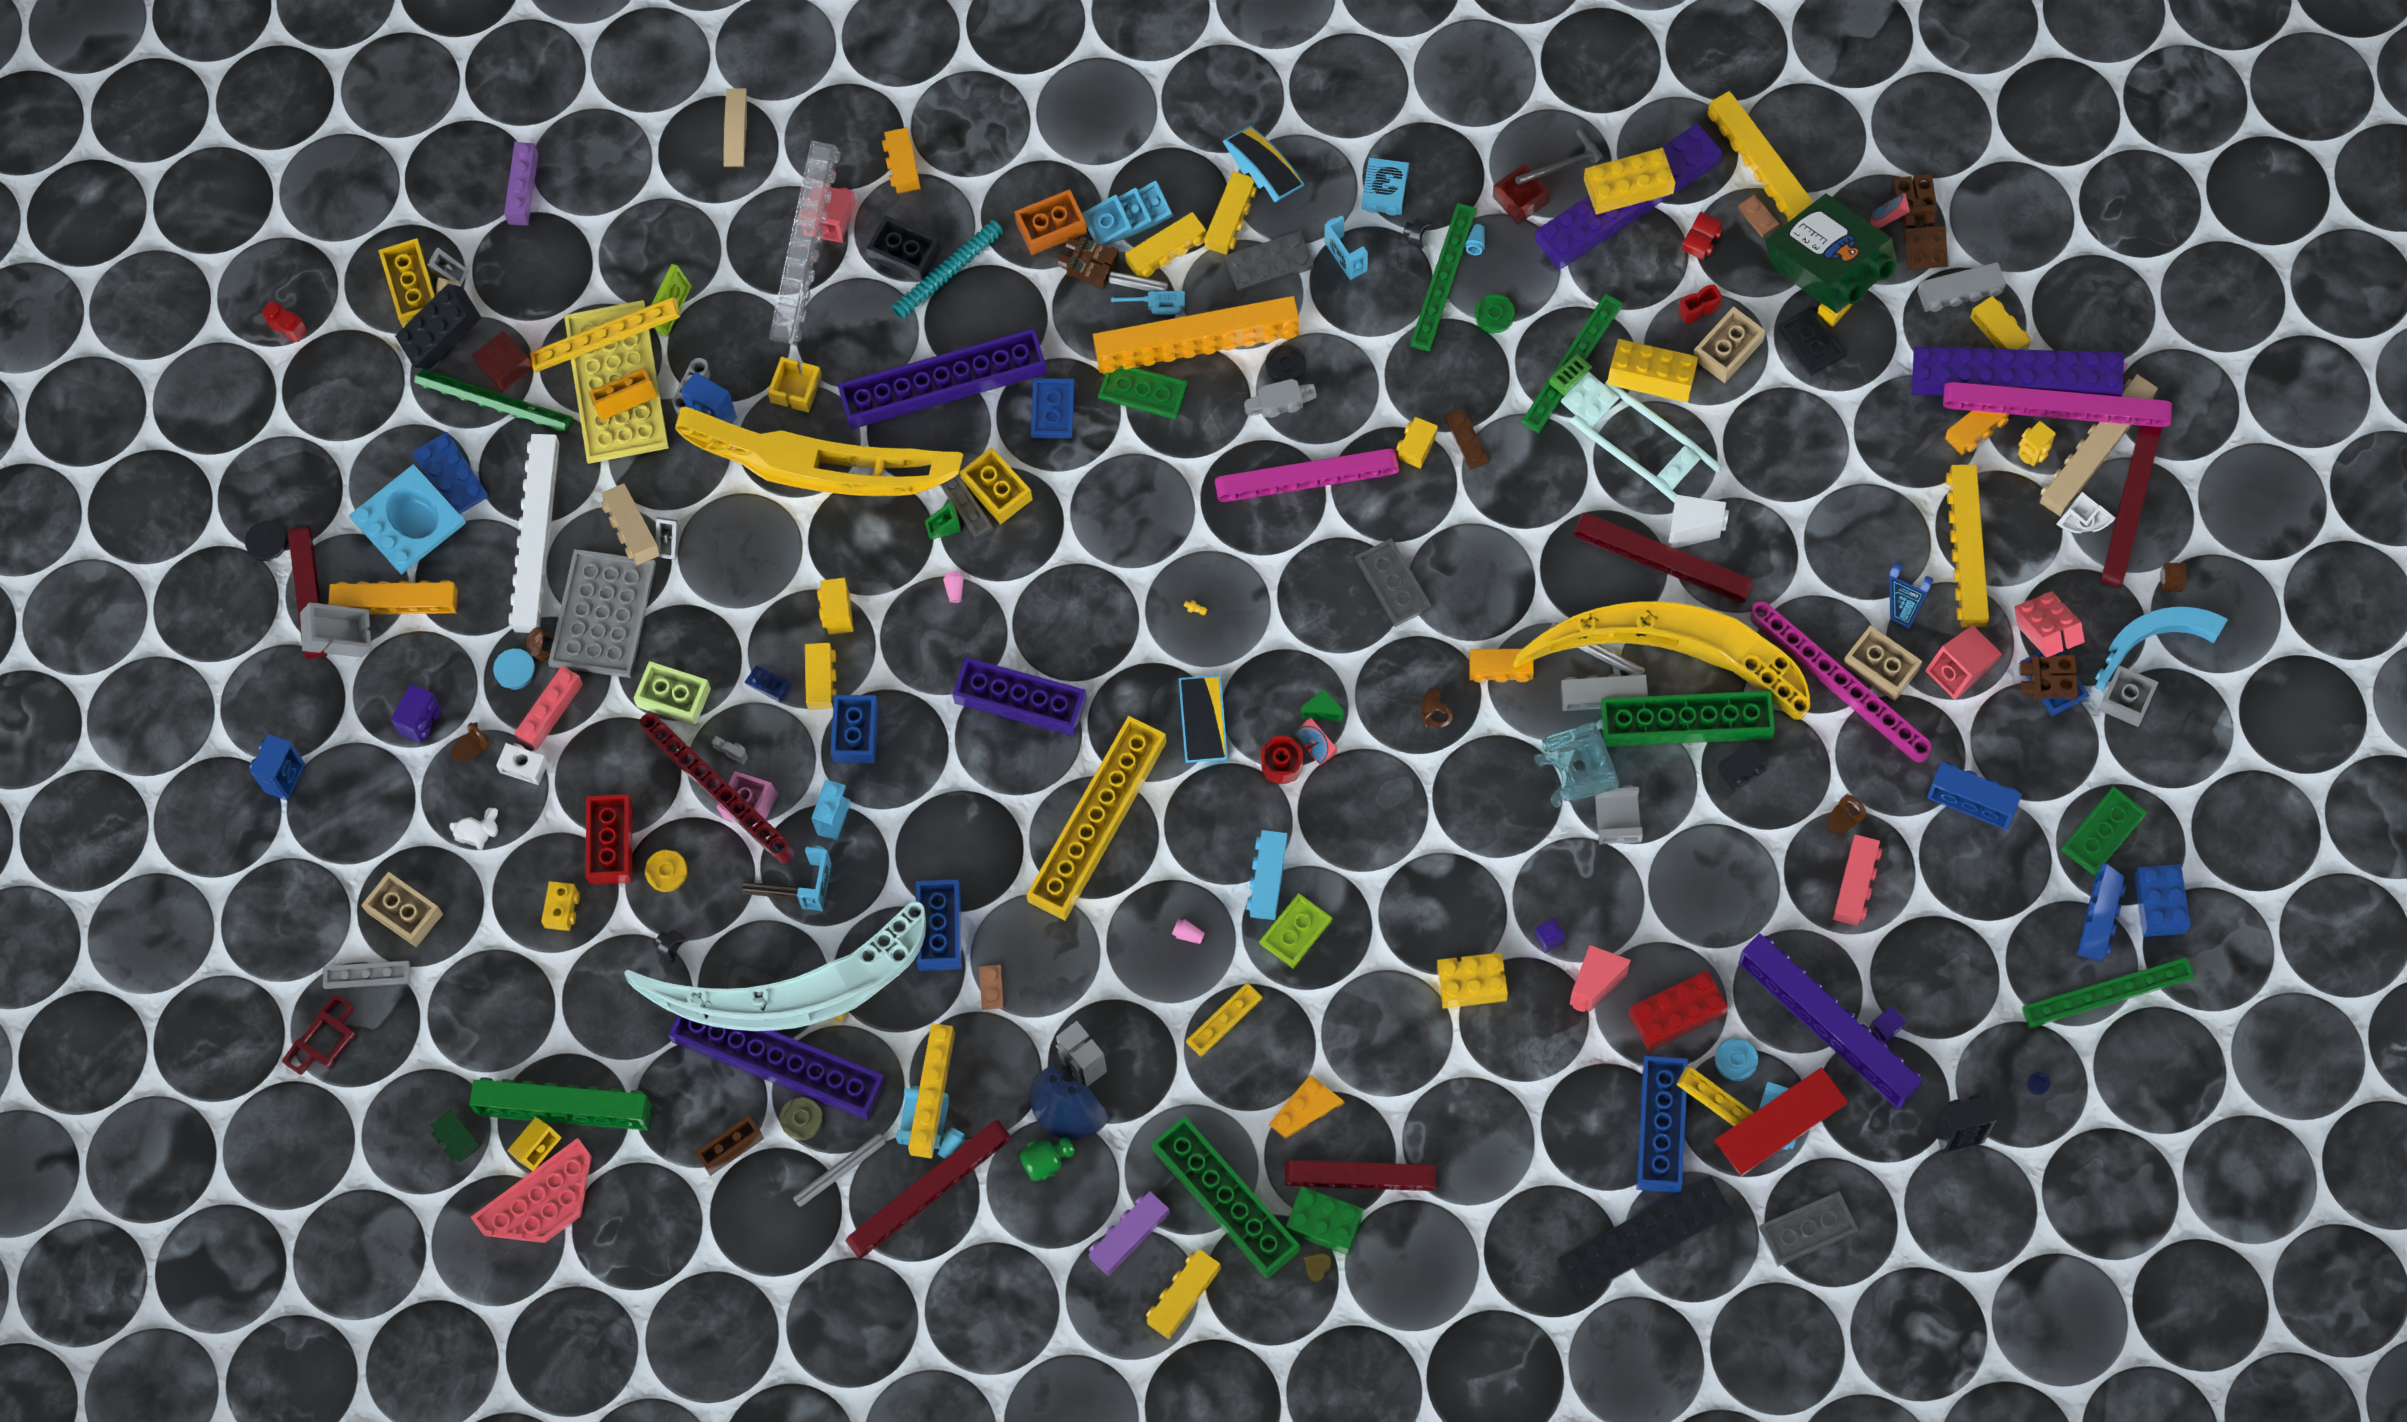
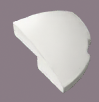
M2080 492L2056 525L2069 532L2081 534L2082 532L2099 531L2111 524L2116 518L2083 492Z

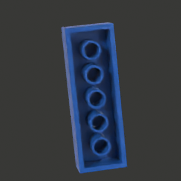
M1644 1056L1636 1190L1681 1192L1686 1091L1676 1084L1685 1067L1688 1066V1059Z

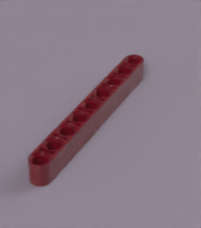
M2139 426L2100 580L2102 584L2117 588L2122 587L2162 427Z
M1589 514L1581 515L1573 532L1577 538L1736 602L1745 603L1754 584L1746 576Z
M999 1120L991 1122L851 1233L845 1242L859 1259L866 1256L1006 1145L1012 1136Z

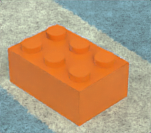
M1070 189L1014 211L1016 224L1031 256L1068 241L1069 237L1076 238L1087 233L1086 222Z

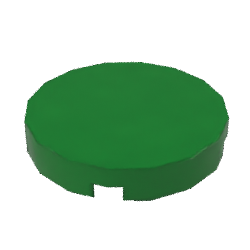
M1489 294L1477 303L1474 312L1475 321L1486 332H1504L1514 322L1515 307L1507 297L1499 294Z

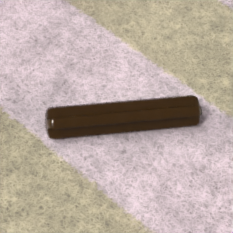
M743 882L741 888L742 894L798 899V887Z

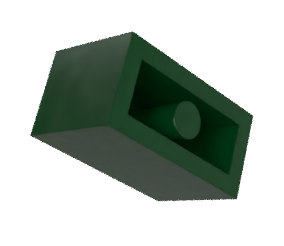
M451 1109L430 1125L434 1130L431 1135L438 1144L443 1142L447 1148L444 1151L451 1160L455 1158L460 1163L480 1148Z

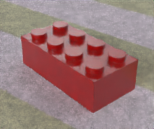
M629 794L586 796V879L589 885L632 883L633 802Z
M1708 970L1631 1006L1629 1016L1650 1052L1725 1016L1728 1006Z

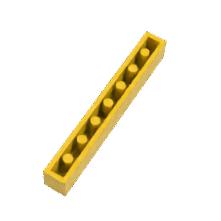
M1730 91L1709 102V118L1717 123L1721 134L1729 139L1735 152L1738 151L1744 165L1750 167L1754 178L1762 183L1766 194L1774 199L1778 210L1786 215L1788 222L1814 203Z
M1976 464L1951 465L1949 473H1946V485H1950V492L1947 493V503L1951 504L1952 510L1949 511V523H1953V530L1950 531V541L1954 543L1955 548L1952 549V562H1956V569L1953 570V579L1957 581L1958 588H1955V600L1959 601V607L1956 609V618L1960 620L1961 627H1971L1972 625L1974 627H1986L1989 620L1977 466Z

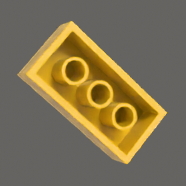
M1663 148L1585 168L1584 182L1596 214L1674 194L1675 180Z
M417 238L378 250L402 327L436 296L423 250Z
M1618 339L1607 385L1688 403L1698 356Z

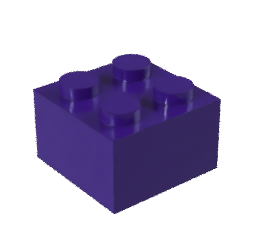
M410 683L390 720L400 735L422 743L424 738L426 739L429 736L433 721L439 718L441 707L433 693Z

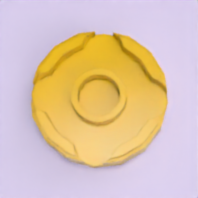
M660 850L654 853L648 859L645 867V876L648 883L654 889L661 892H670L678 889L685 882L688 873V867L684 858L676 851Z

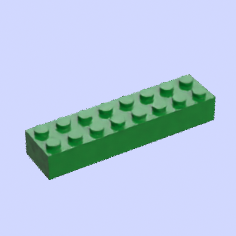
M1771 691L1601 698L1600 703L1603 747L1773 739L1775 732Z
M481 1077L480 1080L473 1079L469 1103L476 1115L482 1117L532 1121L536 1117L543 1122L649 1131L652 1104L648 1097L639 1090H631L630 1093H626L616 1088L603 1091L593 1086H589L587 1089H580L576 1085L558 1087L554 1083L536 1085L532 1081H523L522 1084L515 1083V1081L510 1079H502L499 1082L493 1081L492 1078Z
M1186 1116L1182 1117L1151 1143L1153 1152L1266 1280L1300 1252V1245Z

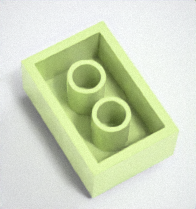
M649 661L635 693L634 701L638 708L696 726L711 688L706 679Z

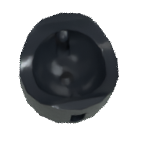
M1416 218L1414 224L1407 222L1403 235L1409 237L1408 244L1423 249L1422 236L1425 230L1432 226V223Z
M675 930L670 931L668 934L662 931L655 940V943L659 945L657 953L670 963H674L678 949L688 940Z

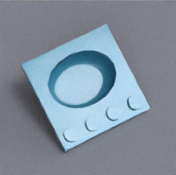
M414 464L349 515L350 519L401 575L466 524L460 514Z

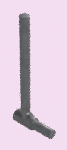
M1578 129L1575 134L1585 147L1584 154L1517 176L1515 180L1517 184H1522L1588 160L1595 163V165H1599L1605 158L1596 145L1589 140L1584 131Z

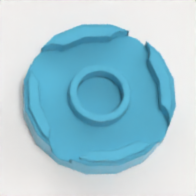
M514 648L501 653L495 660L493 667L495 678L499 684L513 690L524 688L531 683L536 671L534 660L529 653L522 649Z
M1731 1038L1724 1041L1718 1047L1715 1054V1066L1718 1073L1725 1079L1744 1081L1750 1078L1756 1071L1758 1053L1750 1042L1744 1039Z

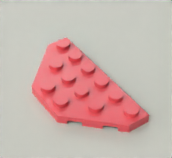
M578 1138L471 1216V1219L484 1236L546 1243L581 1217L592 1156Z

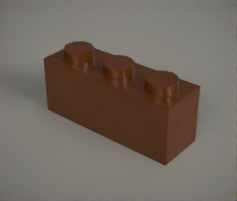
M748 1115L696 1151L695 1155L709 1176H712L761 1142L764 1137Z

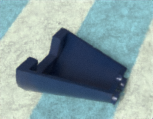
M1047 1067L1034 1078L1030 1090L1031 1108L1038 1123L1050 1134L1059 1138L1068 1137L1071 1140L1097 1133L1111 1119L1087 1086L1075 1079L1072 1082H1065L1063 1080V1073L1054 1067Z

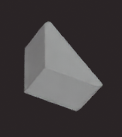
M436 248L427 264L433 278L438 279L439 277L458 282L459 286L462 285L469 272L467 268L439 248Z
M656 518L655 542L658 547L659 558L676 559L682 533L678 520Z

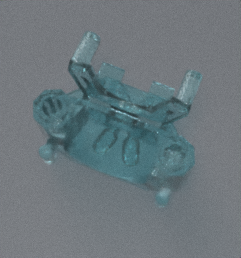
M1595 722L1545 736V739L1542 740L1545 752L1549 751L1552 753L1557 751L1558 755L1537 754L1534 757L1536 764L1540 767L1544 764L1554 765L1562 775V785L1551 797V803L1554 807L1561 806L1560 800L1562 798L1565 801L1574 802L1619 788L1615 768ZM1578 760L1583 761L1586 769L1581 772L1576 771L1573 767L1574 762Z

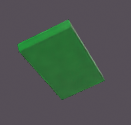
M1120 366L1113 373L1105 374L1098 399L1176 420L1188 381L1139 368L1125 370L1123 366Z
M2113 786L2063 845L2061 851L2092 875L2096 876L2102 863H2107L2148 812Z

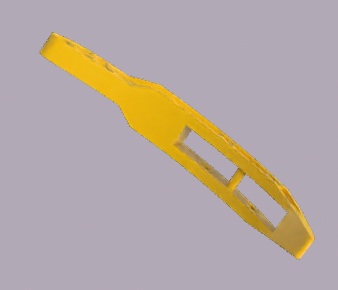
M688 407L680 408L675 426L678 433L692 444L718 456L741 463L766 481L827 493L858 496L917 494L934 488L959 474L963 453L857 446L810 438L782 430L759 434ZM820 463L875 469L873 476L818 468ZM931 465L929 475L881 476L883 468H909Z
M1659 601L1631 602L1583 612L1557 624L1538 636L1517 654L1513 663L1514 667H1519L1551 653L1594 644L1629 643L1649 645L1674 650L1711 665L1730 670L1759 691H1771L1772 702L1793 719H1802L1810 708V695L1806 680L1795 662L1781 649L1735 618L1710 609L1682 603ZM1776 662L1782 663V664L1784 665V668H1783V669L1778 668V667L1775 665V663H1776ZM1745 664H1752L1755 667V669L1750 670L1746 667ZM1762 677L1769 678L1771 683H1765ZM1778 691L1786 692L1787 697L1780 696ZM1799 704L1804 710L1799 711L1794 705Z

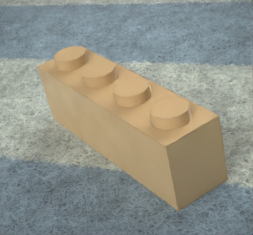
M623 483L602 492L603 501L601 506L605 513L609 512L611 516L609 521L613 529H618L617 536L620 543L626 544L627 548H625L628 558L633 559L636 565L658 557L657 544L625 484Z

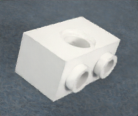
M506 743L496 766L502 774L539 785L548 761L544 753L533 749L529 751L522 745ZM521 760H528L525 765H518Z

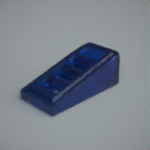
M757 665L745 680V684L778 703L782 701L791 688L788 680ZM757 673H760L761 675L756 681V683L753 682L752 680L757 675ZM764 677H767V679H766V681L764 682V684H763V685H760V683H761V681L763 680V678H764ZM771 680L774 681L769 689L766 688ZM777 684H779L780 686L777 691H773Z

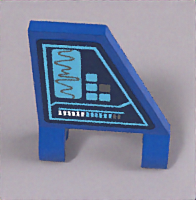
M1895 562L1889 574L1890 621L1910 629L1932 585L1933 578L1926 576L1919 589L1897 579L1903 565Z

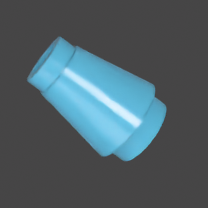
M1480 224L1473 226L1465 243L1466 251L1471 255H1480L1485 249V228Z
M953 1127L949 1131L946 1130L938 1155L946 1159L962 1146L966 1135Z

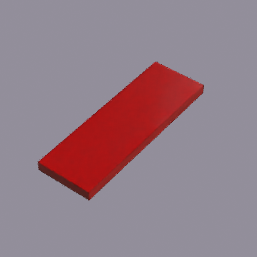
M1821 1067L1715 1139V1143L1738 1174L1743 1176L1847 1105L1848 1101Z

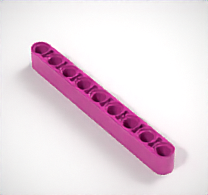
M1383 449L1224 475L1215 479L1218 500L1220 502H1229L1393 475L1399 472L1396 451L1394 449Z

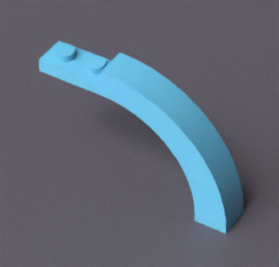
M2192 607L2163 608L2142 615L2128 624L2113 640L2109 648L2111 653L2106 660L2108 666L2105 670L2101 668L2095 678L2098 680L2095 688L2103 692L2126 654L2144 639L2161 633L2183 632L2197 635L2214 643L2228 619L2208 610Z

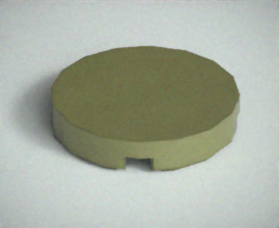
M807 1097L789 1100L780 1112V1125L784 1133L795 1140H807L814 1137L820 1131L823 1124V1113L820 1106L813 1099Z

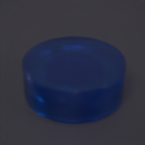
M2042 1072L2031 1074L2027 1081L2028 1090L2035 1095L2046 1093L2050 1086L2048 1076Z

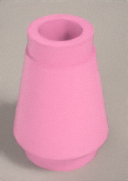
M960 571L945 573V578H943L950 603L962 601L964 577L961 576Z
M1178 919L1172 932L1176 939L1198 944L1201 943L1205 932L1185 919Z

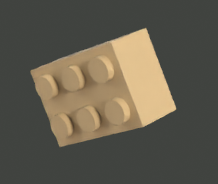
M1733 306L1695 348L1694 356H1698V364L1723 383H1726L1764 341L1766 330Z
M1870 625L1846 655L1843 666L1893 701H1896L1920 670L1922 661Z
M390 872L384 876L362 904V907L369 915L416 948L443 915L437 905Z

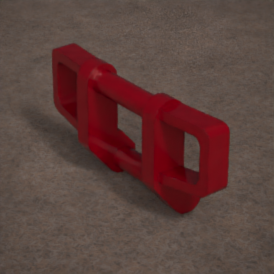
M335 994L317 1013L318 1017L302 1037L296 1039L282 1059V1062L299 1075L304 1074L315 1060L330 1070L334 1065L332 1062L350 1040L353 1041L357 1036L344 1025L354 1011L351 1003ZM340 1002L346 1008L337 1020L328 1013ZM324 1021L344 1034L326 1058L307 1045ZM301 1049L309 1056L299 1067H295L291 1064V1060Z

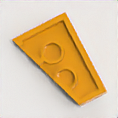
M1310 1074L1270 1121L1269 1126L1287 1139L1307 1127L1314 1120L1325 1116L1329 1111L1343 1105L1344 1101Z

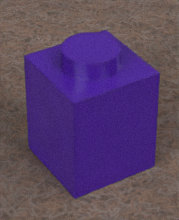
M1555 918L1535 928L1534 936L1544 953L1564 944L1565 935Z
M1891 1006L1873 1020L1869 1028L1871 1029V1034L1877 1040L1881 1039L1886 1043L1904 1029L1906 1022Z

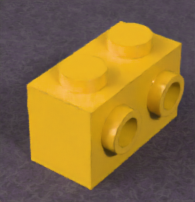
M2041 421L2033 428H2027L2022 435L2023 439L2019 443L2018 455L2021 460L2033 467L2038 462L2043 463L2049 455L2048 452L2052 447L2056 433Z
M549 881L541 920L545 928L570 931L571 924H575L576 912H574L575 904L579 903L580 893L574 884Z

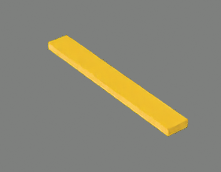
M671 297L530 352L533 371L537 373L680 317L677 299Z

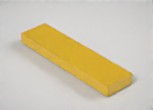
M1247 982L1186 1040V1043L1202 1057L1263 999L1262 996Z
M1691 1066L1685 1067L1676 1084L1733 1126H1736L1754 1113Z

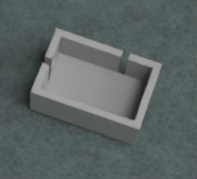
M309 602L300 612L302 651L320 653L324 649V653L363 657L371 648L370 630H367L370 627L368 609Z
M1076 1021L1056 1036L1058 1043L1056 1047L1058 1048L1057 1052L1060 1055L1059 1059L1066 1068L1070 1066L1075 1080L1080 1083L1083 1082L1088 1087L1105 1074L1107 1068L1104 1053L1092 1039L1087 1043L1083 1042L1089 1035Z

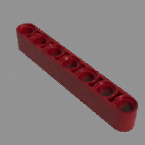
M309 525L288 529L300 633V612L309 602L321 604L313 536ZM324 649L320 653L303 651L306 660L327 656V653H324Z
M1293 1160L1285 1162L1284 1184L1290 1187L1433 1191L1436 1189V1166Z

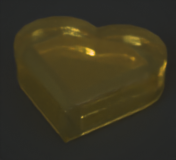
M1326 1254L1304 1257L1309 1279L1314 1282L1321 1281L1324 1277V1272L1330 1269V1257Z

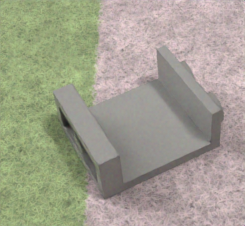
M1623 785L1621 788L1602 786L1596 789L1595 804L1599 844L1636 843L1642 841L1643 833L1642 827H1640L1638 803L1639 787Z

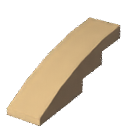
M726 89L724 167H745L747 89Z

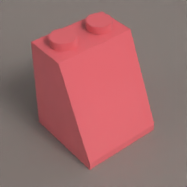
M814 184L800 215L804 235L844 243L855 204L854 192L847 188L837 189L826 184Z
M1972 625L1943 645L1925 671L1956 700L1991 670L2003 654Z
M1589 945L1572 990L1570 1005H1573V1008L1578 1011L1585 1012L1587 1010L1590 1012L1627 977L1631 960Z

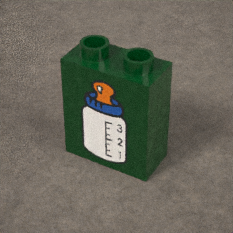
M1827 193L1765 240L1772 268L1836 314L1848 304L1857 303L1863 297L1866 290L1879 280L1888 279L1898 266L1892 238Z

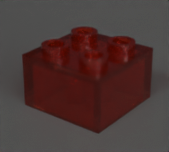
M1525 163L1493 185L1492 197L1517 225L1550 201V190L1539 178L1522 184L1516 183L1515 178L1517 176L1532 171Z
M501 331L472 354L475 365L501 393L532 369L529 357L504 331Z

